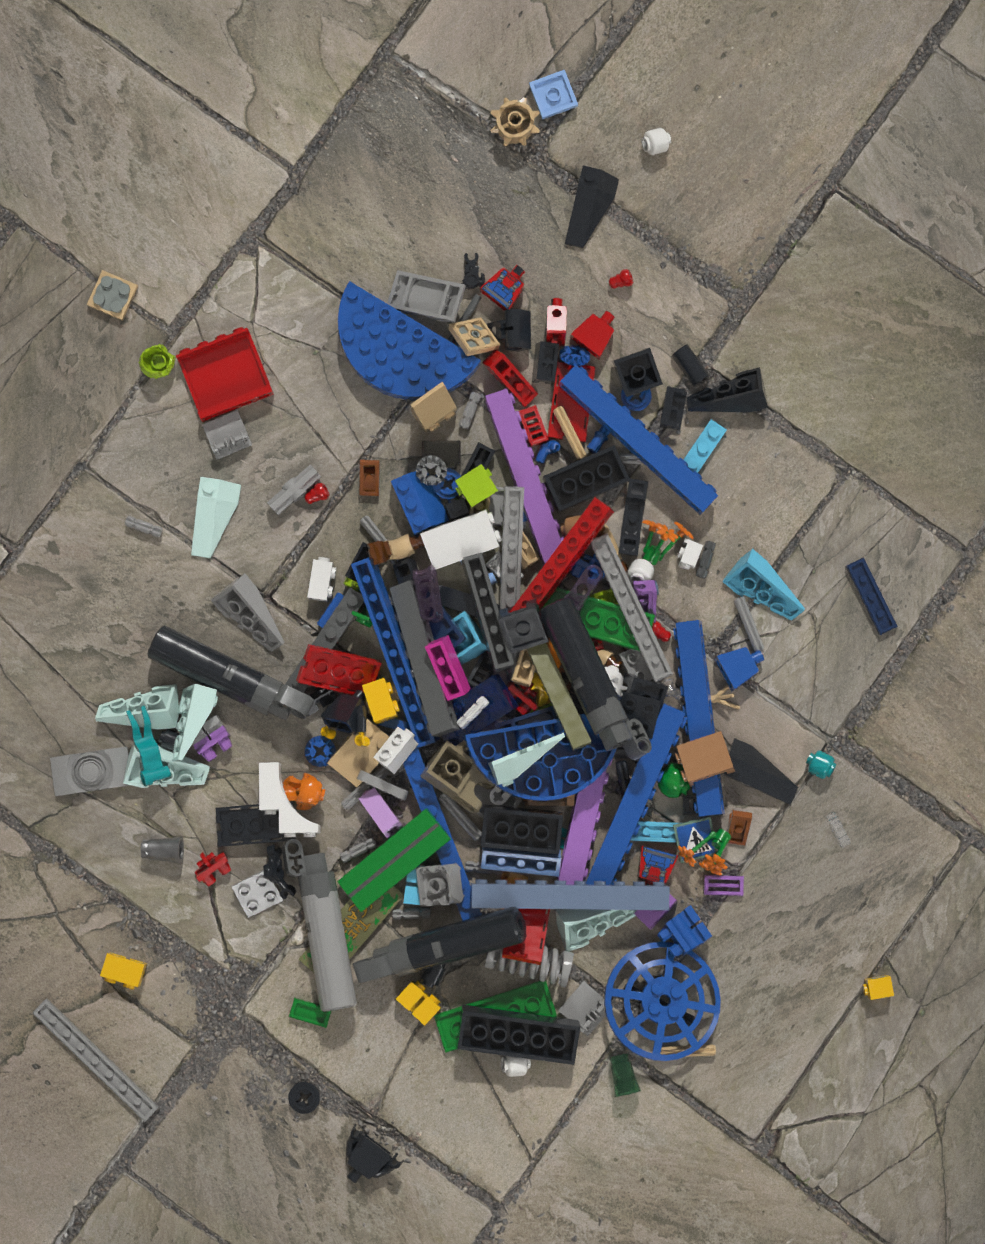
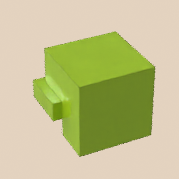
M482 464L455 480L458 485L455 488L459 496L463 494L471 507L498 491L490 478L492 473L488 468L484 469Z

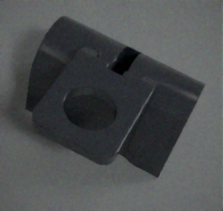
M508 309L504 311V320L487 324L490 331L493 327L496 328L495 338L497 341L505 340V350L521 352L531 349V311Z

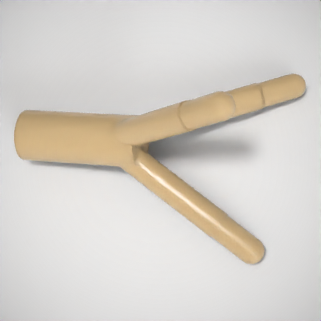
M728 685L717 694L711 695L712 703L717 702L740 709V706L722 700L734 697V694L722 695L729 689Z

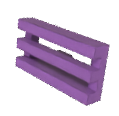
M704 875V895L743 896L744 876ZM709 879L739 880V884L709 883ZM709 887L739 888V892L708 891Z

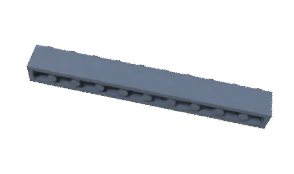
M476 879V883H471V908L506 909L515 906L517 909L669 910L670 887L664 885L665 882H653V885H645L643 881H633V885H625V881H613V885H606V881H594V884H586V881H574V884H566L564 880H555L554 884H547V880H535V884H527V880H515V884L507 883V880H495V883H487L485 879Z

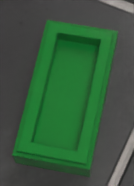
M294 998L289 1017L327 1028L331 1011L323 1012L320 1010L319 1004Z

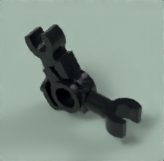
M467 253L464 255V261L467 265H465V276L461 284L466 285L465 290L475 289L478 286L481 287L485 283L484 273H481V277H479V266L475 265L478 262V253H475L474 260H469Z
M275 845L268 846L267 854L269 859L268 863L263 866L264 876L269 881L279 885L281 888L280 895L283 899L287 898L288 892L293 897L297 892L296 888L293 885L287 884L283 879L284 871L282 869V860L280 859L282 850L281 848L275 849Z

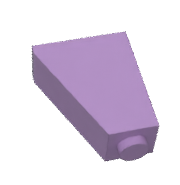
M375 787L366 790L358 798L388 839L404 827Z

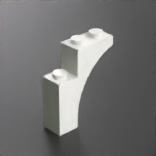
M279 762L259 763V810L265 811V815H274L276 811H279V833L284 834V838H295L296 834H304V837H316V833H321V825L305 819L289 802L283 788L281 764Z

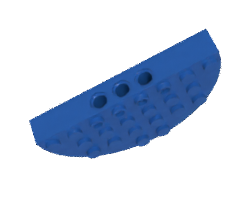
M348 282L339 306V336L349 363L359 377L375 390L393 398L416 401L441 382L444 383L449 393L468 381L480 367V359L473 355L466 356L460 347L354 283Z
M581 714L580 717L592 742L574 751L559 719L464 735L470 757L481 774L489 782L510 795L534 801L561 799L585 789L605 771L616 752V749L606 751L599 734H594L585 714ZM564 733L565 737L520 776L513 779V784L505 787L502 784H496L488 763Z

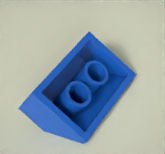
M416 471L391 481L414 535L417 536L419 533L450 521L440 497L435 494L432 485L428 486L421 483L416 475Z

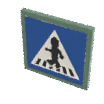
M711 817L673 825L677 850L678 846H685L687 850L693 849L709 836L711 831H713ZM712 839L698 849L692 858L696 860L705 858V854L709 856L716 854L717 849L712 845ZM679 855L680 863H684V857Z

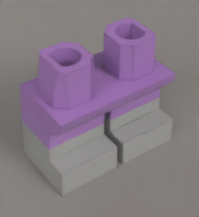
M215 715L203 724V727L192 743L197 753L202 755L208 762L217 757L213 750V747L219 744L223 752L233 746L229 739L230 734L218 715Z

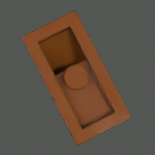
M360 460L359 495L379 496V460Z
M736 810L730 813L727 832L731 835V839L728 843L746 845L752 813Z

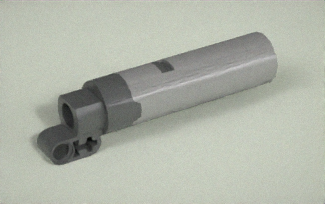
M291 839L282 846L284 867L288 876L292 878L298 877L320 1010L323 1012L355 1006L357 1001L334 871L328 872L325 853L304 856L301 843L296 839ZM289 844L296 846L295 854H291L288 851L287 847ZM298 856V859L289 861V858ZM294 862L295 866H299L297 871L291 869L294 866Z

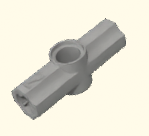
M309 465L298 476L287 481L281 488L282 490L269 500L267 504L279 516L293 502L299 501L321 476Z

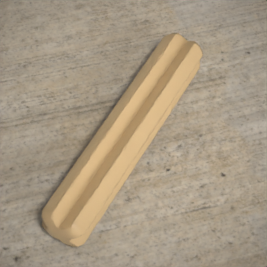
M562 406L557 407L553 412L577 460H581L587 454Z
M713 1044L702 1045L697 1051L686 1057L716 1055V1047ZM691 1045L665 1046L661 1048L660 1054H676L689 1049Z

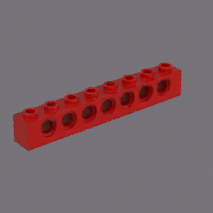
M596 497L592 500L510 612L526 608L527 601L533 599L537 600L540 612L614 513L610 507Z

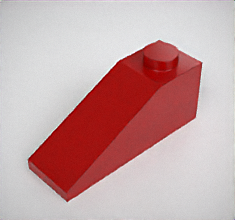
M494 350L482 362L488 371L524 407L538 395L537 391L502 352Z

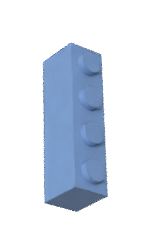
M482 847L481 869L559 877L561 850L559 854Z

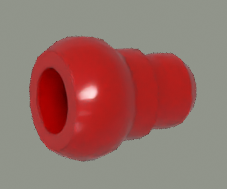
M623 269L619 274L609 279L610 287L613 289L624 286L630 287L634 283L629 269Z
M317 483L310 492L305 494L304 498L308 504L328 499L330 494L323 483Z
M658 621L653 623L652 630L657 640L660 639L662 642H668L671 637L670 631L666 630Z

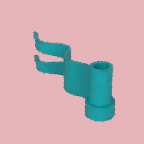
M142 706L144 738L141 736L139 725L131 711L128 710L126 713L132 726L134 743L142 759L144 771L140 772L142 784L148 786L152 785L155 781L170 777L171 773L169 767L162 764L159 747L152 735L150 717L145 706Z

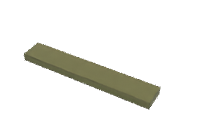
M544 643L526 649L572 750L574 751L591 744L592 741L547 644Z

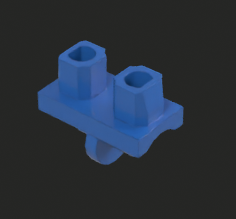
M595 553L593 557L585 554L583 559L590 563L579 559L571 571V575L579 579L584 570L591 573L587 583L594 587L605 577L603 570L593 566L595 564L601 567Z

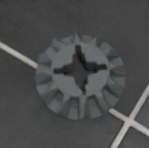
M434 455L425 456L416 466V475L421 483L428 486H437L446 477L447 467L441 458ZM436 466V475L430 474L427 476L428 470L426 468L432 469Z

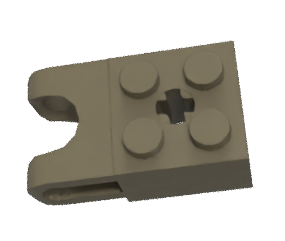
M445 741L440 745L420 777L471 813H478L482 807V802L474 793L475 785L485 789L495 787L481 774L472 758L449 741Z

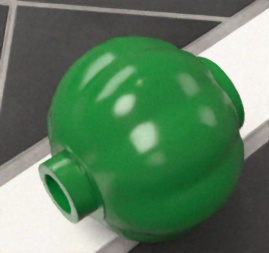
M674 762L661 768V771H664L660 782H658V788L668 798H678L681 794L686 795L691 787L688 781L684 782L681 771L684 768L682 764Z

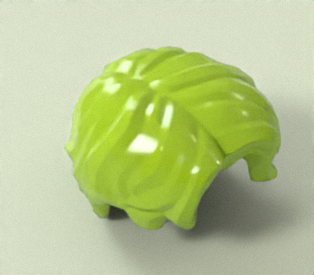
M158 344L145 349L140 355L138 363L144 375L158 379L170 374L175 365L176 357L169 353L164 345Z

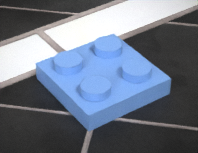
M565 70L529 82V87L542 120L578 107Z

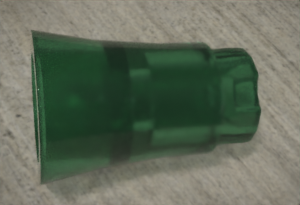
M628 1053L610 1057L614 1097L640 1092L641 1089L637 1082L631 1060L629 1061Z

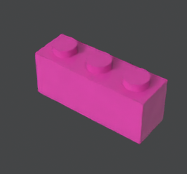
M449 635L431 641L425 646V649L447 701L465 695L471 688Z

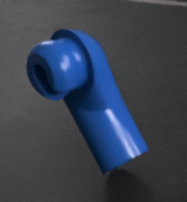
M551 440L541 444L535 461L544 464L547 455L560 450V443Z

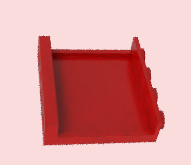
M239 327L233 330L232 334L227 336L226 334H221L215 337L214 341L209 343L208 341H203L197 344L196 348H185L179 351L178 355H175L202 422L274 395L248 328Z

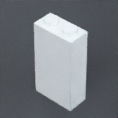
M484 509L422 532L420 535L433 570L461 561L463 557L499 547L502 538L499 530L495 531L493 523H495L493 513Z

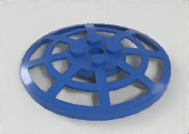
M670 942L648 943L628 952L612 969L604 992L605 1014L614 1035L631 1052L654 1061L677 1060L697 1051L712 1035L720 1014L721 998L719 987L710 967L700 956L690 951L687 954L702 966L693 973L685 965L674 961V958L668 951V948L674 945V943ZM666 948V959L653 960L642 964L636 956L648 949ZM630 961L637 970L629 978L625 990L613 988L619 971L625 963ZM665 965L664 977L654 979L647 970L654 966ZM673 967L682 970L689 977L680 983L672 978ZM641 974L647 984L642 992L631 991L635 980ZM705 974H708L714 988L715 1006L705 1004L704 991L699 981ZM695 984L698 991L699 1002L688 1000L686 989ZM662 995H666L669 998L667 1006H662L659 1002ZM612 996L624 998V1010L629 1022L621 1028L618 1027L613 1015ZM630 999L640 1000L643 1011L635 1018L631 1010ZM687 1008L698 1010L694 1021L688 1027L682 1018ZM703 1012L713 1013L714 1017L708 1031L701 1040L697 1041L692 1031L700 1023ZM646 1019L656 1023V1035L646 1031L639 1024ZM675 1022L682 1031L674 1036H664L665 1026ZM635 1029L642 1036L654 1041L652 1053L638 1048L625 1035ZM686 1037L691 1045L689 1049L676 1054H660L662 1043L675 1042Z

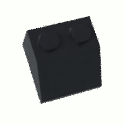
M650 348L612 361L626 397L663 384Z

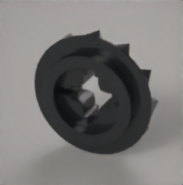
M309 1082L297 1083L289 1092L288 1100L290 1106L294 1111L301 1114L314 1111L320 1101L319 1090ZM301 1091L304 1094L311 1093L310 1097H308L309 1105L304 1100L297 1102L301 1097Z

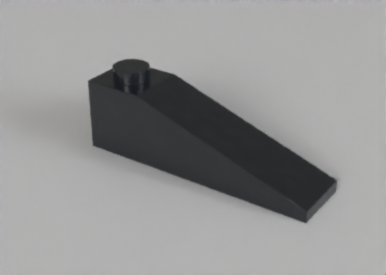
M582 166L566 235V245L584 248L615 198L618 178L601 169Z
M760 367L736 374V378L728 382L722 380L719 382L720 385L715 388H705L687 397L689 412H754L768 408L767 395Z
M734 738L728 752L735 772L730 774L724 772L721 775L791 805L798 786L752 745Z

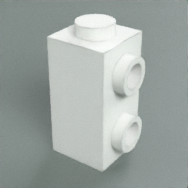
M318 557V560L313 559L307 596L310 600L328 602V598H332L333 587L330 585L331 579H335L336 567H333L334 564L330 562L329 558Z
M397 727L374 758L383 767L395 774L418 745L414 739L415 735L407 728L403 731Z

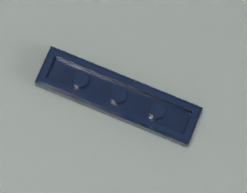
M864 557L846 565L845 567L878 634L882 635L898 627Z

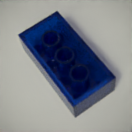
M499 674L491 676L465 695L452 701L457 721L462 716L464 717L463 714L481 696H484L489 701V704L482 709V712L465 729L459 726L460 730L441 736L444 741H449L454 746H457L464 741V735L480 732L519 707Z

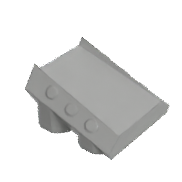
M457 863L416 868L421 906L449 905L462 902L465 895H463L461 867Z

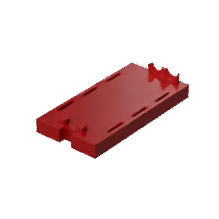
M557 361L548 438L563 440V436H565L553 412L554 409L562 406L580 442L585 443L589 413L559 386L560 381L574 366ZM578 366L579 368L583 367L589 373L588 376L594 381L595 366ZM557 376H559L558 386H556ZM555 395H557L556 405H554ZM552 414H554L553 424H551ZM585 418H587V419H586V427L584 428V421H585Z
M308 644L303 658L306 663L305 666L300 667L296 681L306 685L354 695L357 690L364 692L362 685L376 681L382 663L380 660Z
M518 909L525 920L527 937L524 943L503 948L502 958L541 965L550 909L547 910V914H545L546 909Z

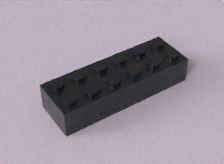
M462 1004L456 1045L459 1050L574 1065L580 1024L578 1020Z

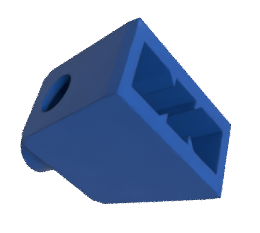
M744 647L718 655L714 660L732 692L759 672L756 664L764 661V657L760 650L750 654L748 649Z

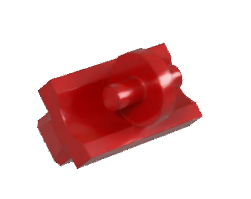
M511 681L507 684L508 689L502 697L511 704L518 696L522 702L516 709L522 715L527 714L531 709L535 711L538 707L527 696L530 694L534 698L537 695L534 690H531L534 685L533 682H531L530 687L519 685L524 689L523 691Z
M222 851L215 856L211 852L206 856L202 852L200 854L202 860L196 863L199 869L195 871L199 882L202 881L209 887L216 881L215 876L212 874L218 869L222 875H226L231 871L226 854Z

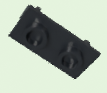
M318 687L314 693L310 694L309 696L315 702L307 716L319 711L317 703L320 702L324 708L334 702V699L337 698L334 691Z

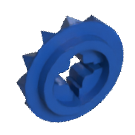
M579 345L564 346L560 350V359L571 366H583L590 361V352L586 351V348H580Z
M622 389L621 400L624 406L631 411H641L647 408L651 402V390L648 389L641 392L639 396L640 401L637 399L630 401L633 395L626 397Z
M447 469V475L444 480L448 482L454 479L451 484L452 490L448 487L442 489L445 484L442 481L437 486L432 485L435 494L442 499L449 500L457 497L458 493L455 488L458 485L455 480L460 478L461 475L453 469Z
M324 736L313 737L305 746L307 761L316 767L327 766V762L336 752L333 742ZM326 745L323 752L327 757L319 755L314 758L317 751L313 746L321 748Z

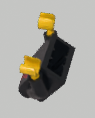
M357 690L353 696L341 694L332 704L327 706L326 710L321 714V718L326 725L321 729V735L332 740L336 735L335 730L354 735L358 732L359 735L354 739L355 744L368 747L370 739L364 736L368 708L363 703L366 698L365 693Z

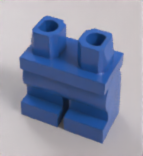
M691 905L665 923L664 928L657 934L663 943L672 938L675 944L668 948V951L673 958L681 954L685 956L690 951L709 941L712 937L703 922L696 925L700 918Z

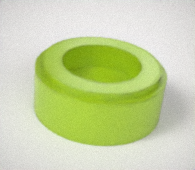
M346 577L343 583L344 586L351 587L358 593L361 592L358 583Z

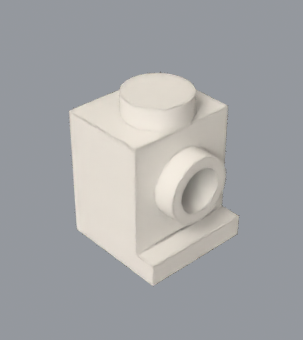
M685 538L682 544L686 546L681 547L678 558L681 559L678 566L689 570L695 567L703 545Z

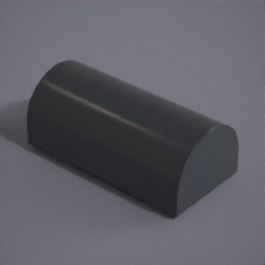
M688 344L678 349L672 355L693 387L710 376Z
M478 442L461 477L480 464L483 465L484 469H487L495 450Z

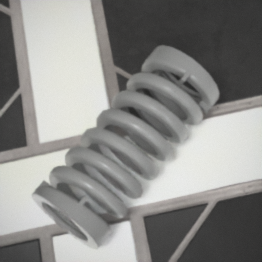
M544 946L539 980L541 982L546 980L551 966L549 982L555 984L558 977V983L561 987H566L574 953L562 951L558 958V950L556 948H553L548 955V948ZM503 949L488 952L484 967L493 969L500 954L498 969L503 972L509 959L502 958ZM510 959V974L515 973L519 961ZM520 961L519 975L521 977H524L529 966L527 962ZM530 964V979L536 977L540 965Z

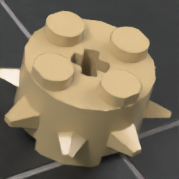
M504 98V104L500 107V110H491L490 114L496 119V126L490 131L500 135L504 140V146L512 143H521L523 146H526V140L531 134L540 132L534 125V118L540 112L532 111L530 106L526 104L527 98H523L520 102L518 100L509 101L507 98ZM512 120H516L518 124H512Z

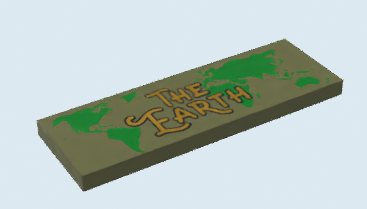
M395 886L363 912L359 911L351 899L341 909L349 960L404 897V894ZM309 946L298 960L314 973Z

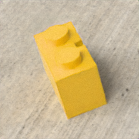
M385 678L362 685L376 725L398 718L397 712L400 709L397 700H392L391 693H394L391 682H387Z
M112 952L107 953L100 974L101 977H105L104 981L113 984L118 981L124 983L123 987L129 989L141 986L147 963L132 958L129 960L125 956Z
M412 980L396 997V1000L408 1011L410 1010L412 1015L425 1026L441 1008L439 1005L440 1000L433 994L429 996L424 991L426 988L419 981L415 983Z

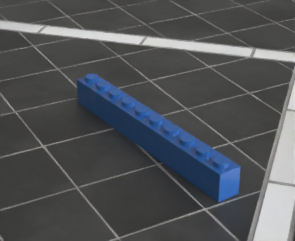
M575 365L560 381L559 386L691 508L701 515L718 497L716 489L710 484L706 485L702 481V476L696 471L692 472L687 467V462L682 458L678 459L673 454L674 451L668 445L664 446L654 432L650 433L646 430V426L641 420L634 419L630 415L631 411L625 406L621 407L616 402V397L611 393L607 394L602 389L603 386L597 380L593 381L583 367L579 368Z
M370 557L352 563V569L411 732L415 735L414 739L418 743L417 748L434 743L440 737L431 736L427 730V718L422 712L421 697L416 691L417 683L411 674V662L405 653V649H407L406 644L401 638V629L395 618V612L378 565H374Z
M700 620L676 623V628L673 629L675 640L678 639L676 656L677 659L680 658L681 666H678L679 677L683 680L680 691L681 696L685 697L683 711L685 716H687L688 724H685V732L687 736L689 735L690 741L715 733L703 627ZM720 774L694 782L692 790L697 798V801L694 802V808L699 817L725 814Z
M663 703L657 718L653 738L649 739L652 746L651 751L641 757L636 765L586 880V884H594V881H606V885H613V881H617L614 876L617 871L621 872L625 863L622 858L624 853L628 854L633 843L630 840L632 835L636 836L641 825L637 823L640 817L644 818L648 807L645 805L648 799L652 800L656 789L653 788L656 781L660 782L664 771H661L664 763L668 764L672 755L669 753L671 745L676 746L679 735H677L679 727L683 728L687 721V717H684V711Z
M416 746L403 765L421 812L428 808L451 838L449 842L436 852L441 865L457 863L461 867L462 891L465 896L461 903H456L462 920L481 916L480 908H471V885L433 785L420 777L426 767L419 748Z

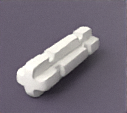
M481 696L463 714L464 717L462 716L457 721L458 726L465 729L482 712V709L489 704V701L484 696Z

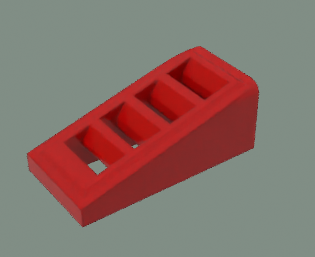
M537 406L520 410L519 414L523 428L527 433L530 447L548 442L549 438ZM528 413H535L534 416L524 418V415ZM534 419H537L536 423L527 425L526 423ZM537 426L540 427V429L532 432L529 431V429ZM542 433V436L532 439L533 435Z

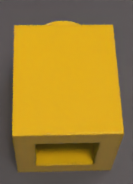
M884 975L864 979L865 984H862L863 993L865 996H868V999L874 1000L894 996L891 976Z

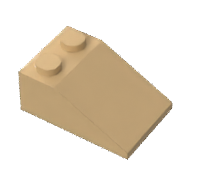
M443 382L411 404L412 415L425 432L429 430L433 432L440 426L439 423L444 419L446 421L450 420L456 415L455 411H457V407Z
M366 719V732H364V736L370 739L369 746L356 745L354 739L359 733L357 732L356 735L350 734L327 762L329 766L356 787L362 783V781L357 779L360 770L370 774L379 764L374 756L389 738L387 734L368 719Z

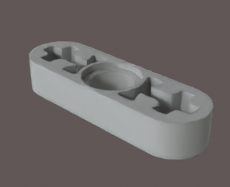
M360 770L358 774V780L404 801L408 796V791L365 771Z

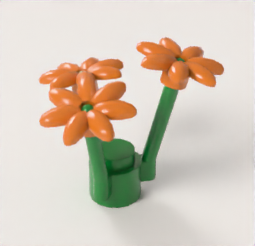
M649 520L642 521V523L649 525L648 530L650 531L643 549L645 553L643 559L649 561L652 565H656L658 560L661 561L664 555L680 538L687 535L692 540L694 539L693 535L678 522H674L680 529L677 532L678 535L674 534V529L668 530L666 525L661 523L655 524L654 521ZM653 533L660 534L661 540L658 545L650 547ZM669 538L671 542L662 551L660 549L661 546L663 545L664 541H667Z
M718 829L717 832L711 831L709 836L693 849L687 850L685 846H678L679 855L684 857V862L694 867V864L697 862L692 856L712 839V845L718 850L716 854H713V857L705 854L706 860H703L702 863L699 862V865L706 871L719 876L722 875L720 873L722 869L728 868L723 864L725 859H721V855L730 841L731 835L723 829Z

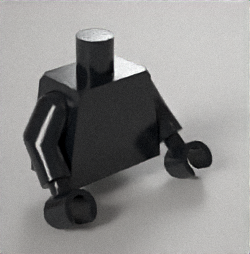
M357 1124L353 1126L346 1142L347 1163L353 1167L347 1175L351 1181L357 1183L362 1175L367 1179L372 1177L379 1178L402 1165L404 1160L401 1162L396 1160L398 1153L393 1156L386 1148L364 1133V1128L362 1131L356 1130Z

